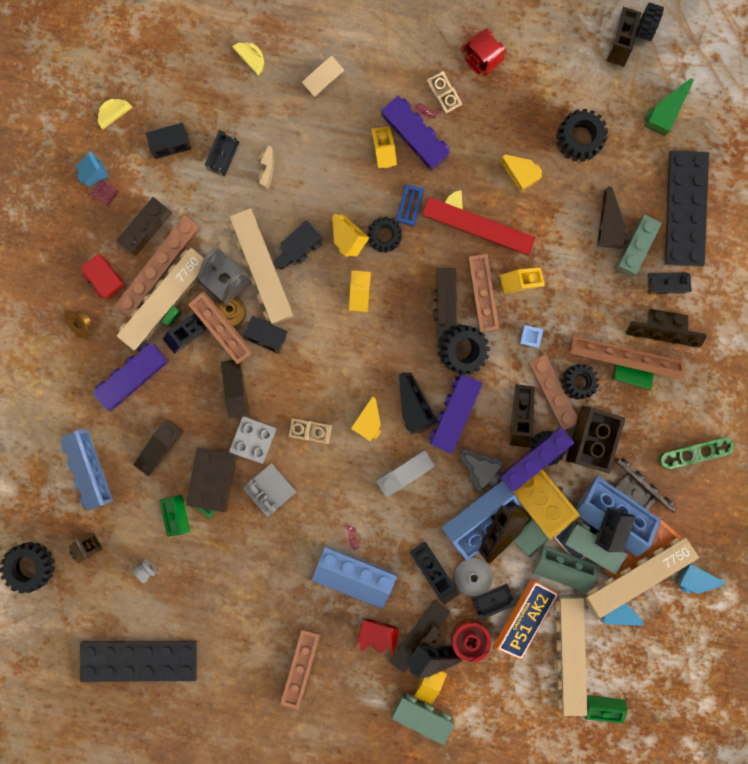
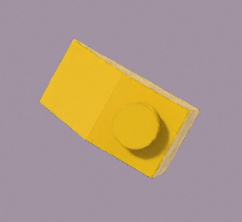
M390 126L371 129L378 168L396 166L395 145Z
M506 154L500 160L520 193L542 178L541 168L538 164H534L532 160Z
M333 214L334 244L344 256L357 257L369 237L345 215Z
M541 267L519 269L500 275L504 294L545 286Z
M351 270L349 311L368 312L371 272Z
M374 397L371 398L351 428L369 441L372 438L376 440L382 432L379 429L381 423L376 398Z
M446 669L431 677L421 678L414 696L432 705L446 678Z

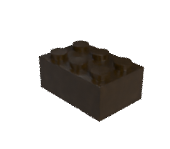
M581 406L572 437L574 444L569 447L566 461L610 474L626 418L596 408Z
M197 448L186 506L227 512L238 455Z

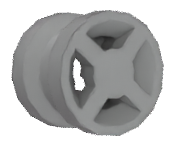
M146 558L141 562V565L132 568L135 576L142 583L148 581L150 576L157 574L153 564Z

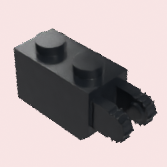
M307 220L281 242L280 249L282 253L274 262L278 269H285L291 263L294 265L303 263L308 258L307 254L311 250L316 251L322 245V236Z

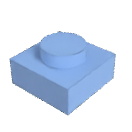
M524 325L519 344L539 348L543 329Z

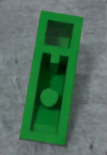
M690 78L660 101L653 109H649L644 118L647 120L644 127L665 136L671 130L694 79Z

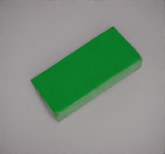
M615 365L611 380L651 390L654 373Z
M183 495L160 499L167 537L190 532Z
M590 695L587 697L586 720L624 723L627 713V705L624 699Z

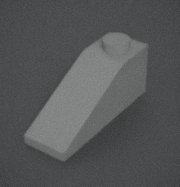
M424 450L381 476L376 482L387 498L435 467V465Z

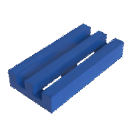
M405 185L396 222L409 224L414 227L424 189ZM409 189L412 190L407 207L406 215L403 219L401 218V215L403 212L405 200ZM417 191L419 192V195L414 210L413 218L411 221L408 220V218L410 215L415 192Z

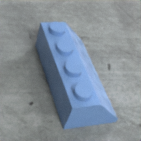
M77 430L62 437L61 448L64 453H67L69 459L67 464L70 471L74 473V485L80 490L82 506L86 507L88 511L113 502L89 431Z
M597 475L579 499L575 509L581 515V519L597 530L601 527L607 507L625 510L624 514L636 516L625 549L638 557L650 548L661 519Z
M503 481L495 485L490 491L478 498L477 501L442 527L443 531L466 560H469L479 552L478 550L501 505H518L526 513L516 496Z
M325 545L311 581L383 609L397 578V573Z

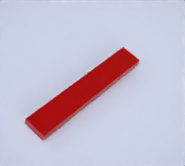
M431 197L428 198L422 214L426 218L527 256L530 255L536 238Z

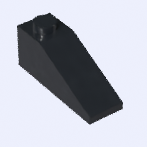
M194 313L169 330L163 340L172 352L176 354L208 328Z
M412 372L399 374L402 418L406 429L411 434H419L438 421Z
M426 542L410 551V554L443 604H446L460 594Z
M451 645L418 646L406 664L415 677L424 678L431 677L462 662V659L456 655Z

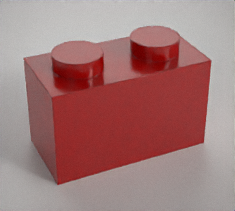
M99 253L80 267L84 272L82 276L88 283H93L96 287L94 291L100 298L104 297L109 300L126 286L107 260Z

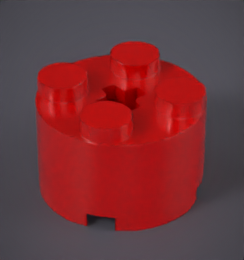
M487 28L477 32L461 46L462 53L465 52L467 55L465 58L467 64L475 73L480 74L482 72L484 77L504 61V53L506 52L504 45L500 42L498 43L493 37L492 32Z
M465 619L457 623L451 632V643L456 655L460 659L469 662H479L488 655L492 640L485 625L476 619ZM470 637L474 640V643L472 644L468 642V638Z

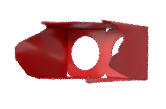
M363 617L356 643H360L361 652L370 645L379 653L384 652L389 647L393 658L399 628Z

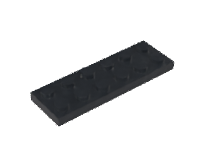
M669 152L665 265L705 266L709 152Z
M82 641L80 643V682L197 680V641Z

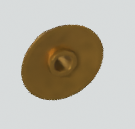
M235 296L225 306L217 299L214 301V304L233 327L242 323L246 315V308L238 297ZM226 308H231L232 312L228 313Z
M66 310L64 312V319L68 327L78 337L87 339L89 336L88 328L91 326L89 317L83 311L75 313L74 311Z

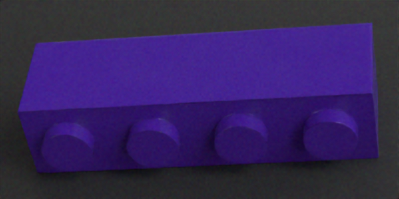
M397 96L381 110V116L432 172L449 156V147L444 141H439L435 137L436 133L430 126L426 127L421 115L417 112L414 113L410 109L411 105L405 98L401 99Z
M146 343L139 349V354L135 357H129L124 362L125 366L121 369H115L110 374V379L106 382H100L95 387L97 390L93 394L107 411L114 410L169 362L168 358L156 344Z
M462 374L459 377H455L451 386L454 390L451 395H447L444 404L447 406L444 412L440 411L437 417L439 423L437 429H432L428 438L431 440V445L451 454L453 453L481 389L482 382Z
M558 427L501 473L499 477L512 492H515L573 445L574 442L563 428Z

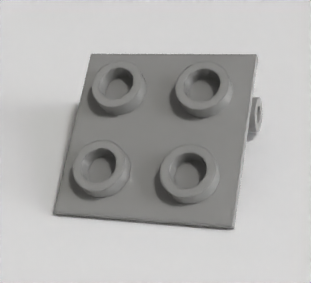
M242 416L229 453L263 464L277 428Z
M272 463L243 487L244 491L267 517L296 493L294 488Z

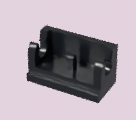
M183 123L146 133L150 152L155 160L191 150L188 134Z
M219 130L205 162L207 170L224 177L226 176L240 143L234 136L230 137L225 132Z
M648 273V294H686L692 292L690 273Z
M252 316L243 335L245 340L279 354L285 342L287 331Z
M607 507L595 544L607 552H623L636 516L624 514L625 510Z
M507 584L472 598L481 620L517 605Z

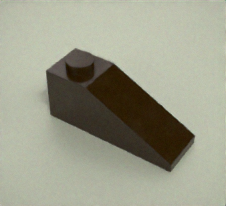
M623 6L609 48L607 62L625 66L633 49L641 12Z
M608 186L603 194L597 246L620 249L624 244L626 245L628 233H625L626 226L613 188Z
M234 360L221 362L228 417L235 418L250 415L241 362L239 364Z
M515 385L509 445L529 447L533 438L535 386Z
M165 420L151 437L133 465L147 476H150L184 431L171 420Z
M500 506L478 550L487 563H491L524 529L529 517L520 506Z
M94 533L77 539L69 546L71 557L75 561L77 560L78 563L103 549Z

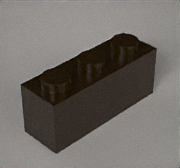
M152 197L116 241L131 254L137 256L172 212L156 198Z

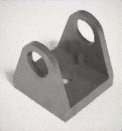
M218 247L212 249L205 256L197 276V281L224 306L251 283V277ZM226 276L230 281L228 283H221L219 279Z

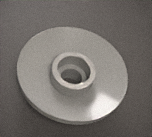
M479 558L463 560L457 566L454 574L457 588L468 596L484 594L490 588L493 579L491 568L485 561ZM472 575H477L476 581H471Z

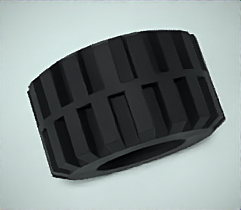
M578 109L573 114L572 112L568 114L557 130L556 139H558L557 146L561 147L560 152L567 154L566 158L572 157V161L580 159V162H584L586 159H592L604 147L608 138L606 136L608 128H604L606 122L605 120H600L602 117L600 114L596 116L593 110L589 113L587 109H583L581 112ZM575 127L586 128L591 134V143L586 145L577 143L572 136V129Z
M459 324L457 327L451 326L450 330H445L443 332L445 334L444 337L440 336L441 344H437V348L440 351L437 354L441 357L440 361L445 364L447 369L462 375H466V373L470 375L473 374V371L478 372L481 370L480 365L485 366L484 360L489 358L487 351H490V347L486 346L489 341L484 338L485 334L480 332L479 329ZM467 338L471 343V352L465 359L458 360L455 353L456 346L461 340Z
M27 542L9 549L10 551L5 553V558L0 563L3 565L0 568V572H3L1 579H5L7 581L5 585L7 587L12 586L11 590L14 592L19 590L18 593L23 594L38 590L48 583V580L53 576L51 573L55 571V567H52L55 560L50 558L52 555L51 551L46 552L47 547H40V543L37 542L34 544L33 542ZM22 557H28L35 563L36 573L33 578L24 576L20 571L19 565Z

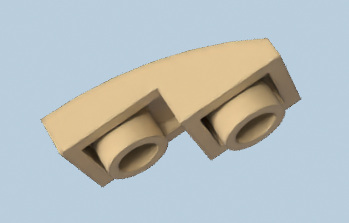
M332 55L302 83L316 97L345 70Z
M444 71L426 80L445 114L462 105L454 87L452 88Z
M269 145L266 150L261 152L259 160H261L260 164L265 168V171L262 170L260 172L258 181L260 187L266 190L269 188L274 171V152Z
M292 418L289 437L329 444L332 425Z

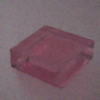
M102 179L91 195L106 206H109L119 191Z

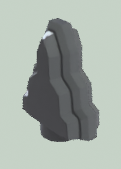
M462 449L459 453L462 463L469 469L468 475L473 480L472 485L479 492L487 485L493 487L500 479L498 471L504 462L497 457L490 458L486 454L479 456L474 451Z

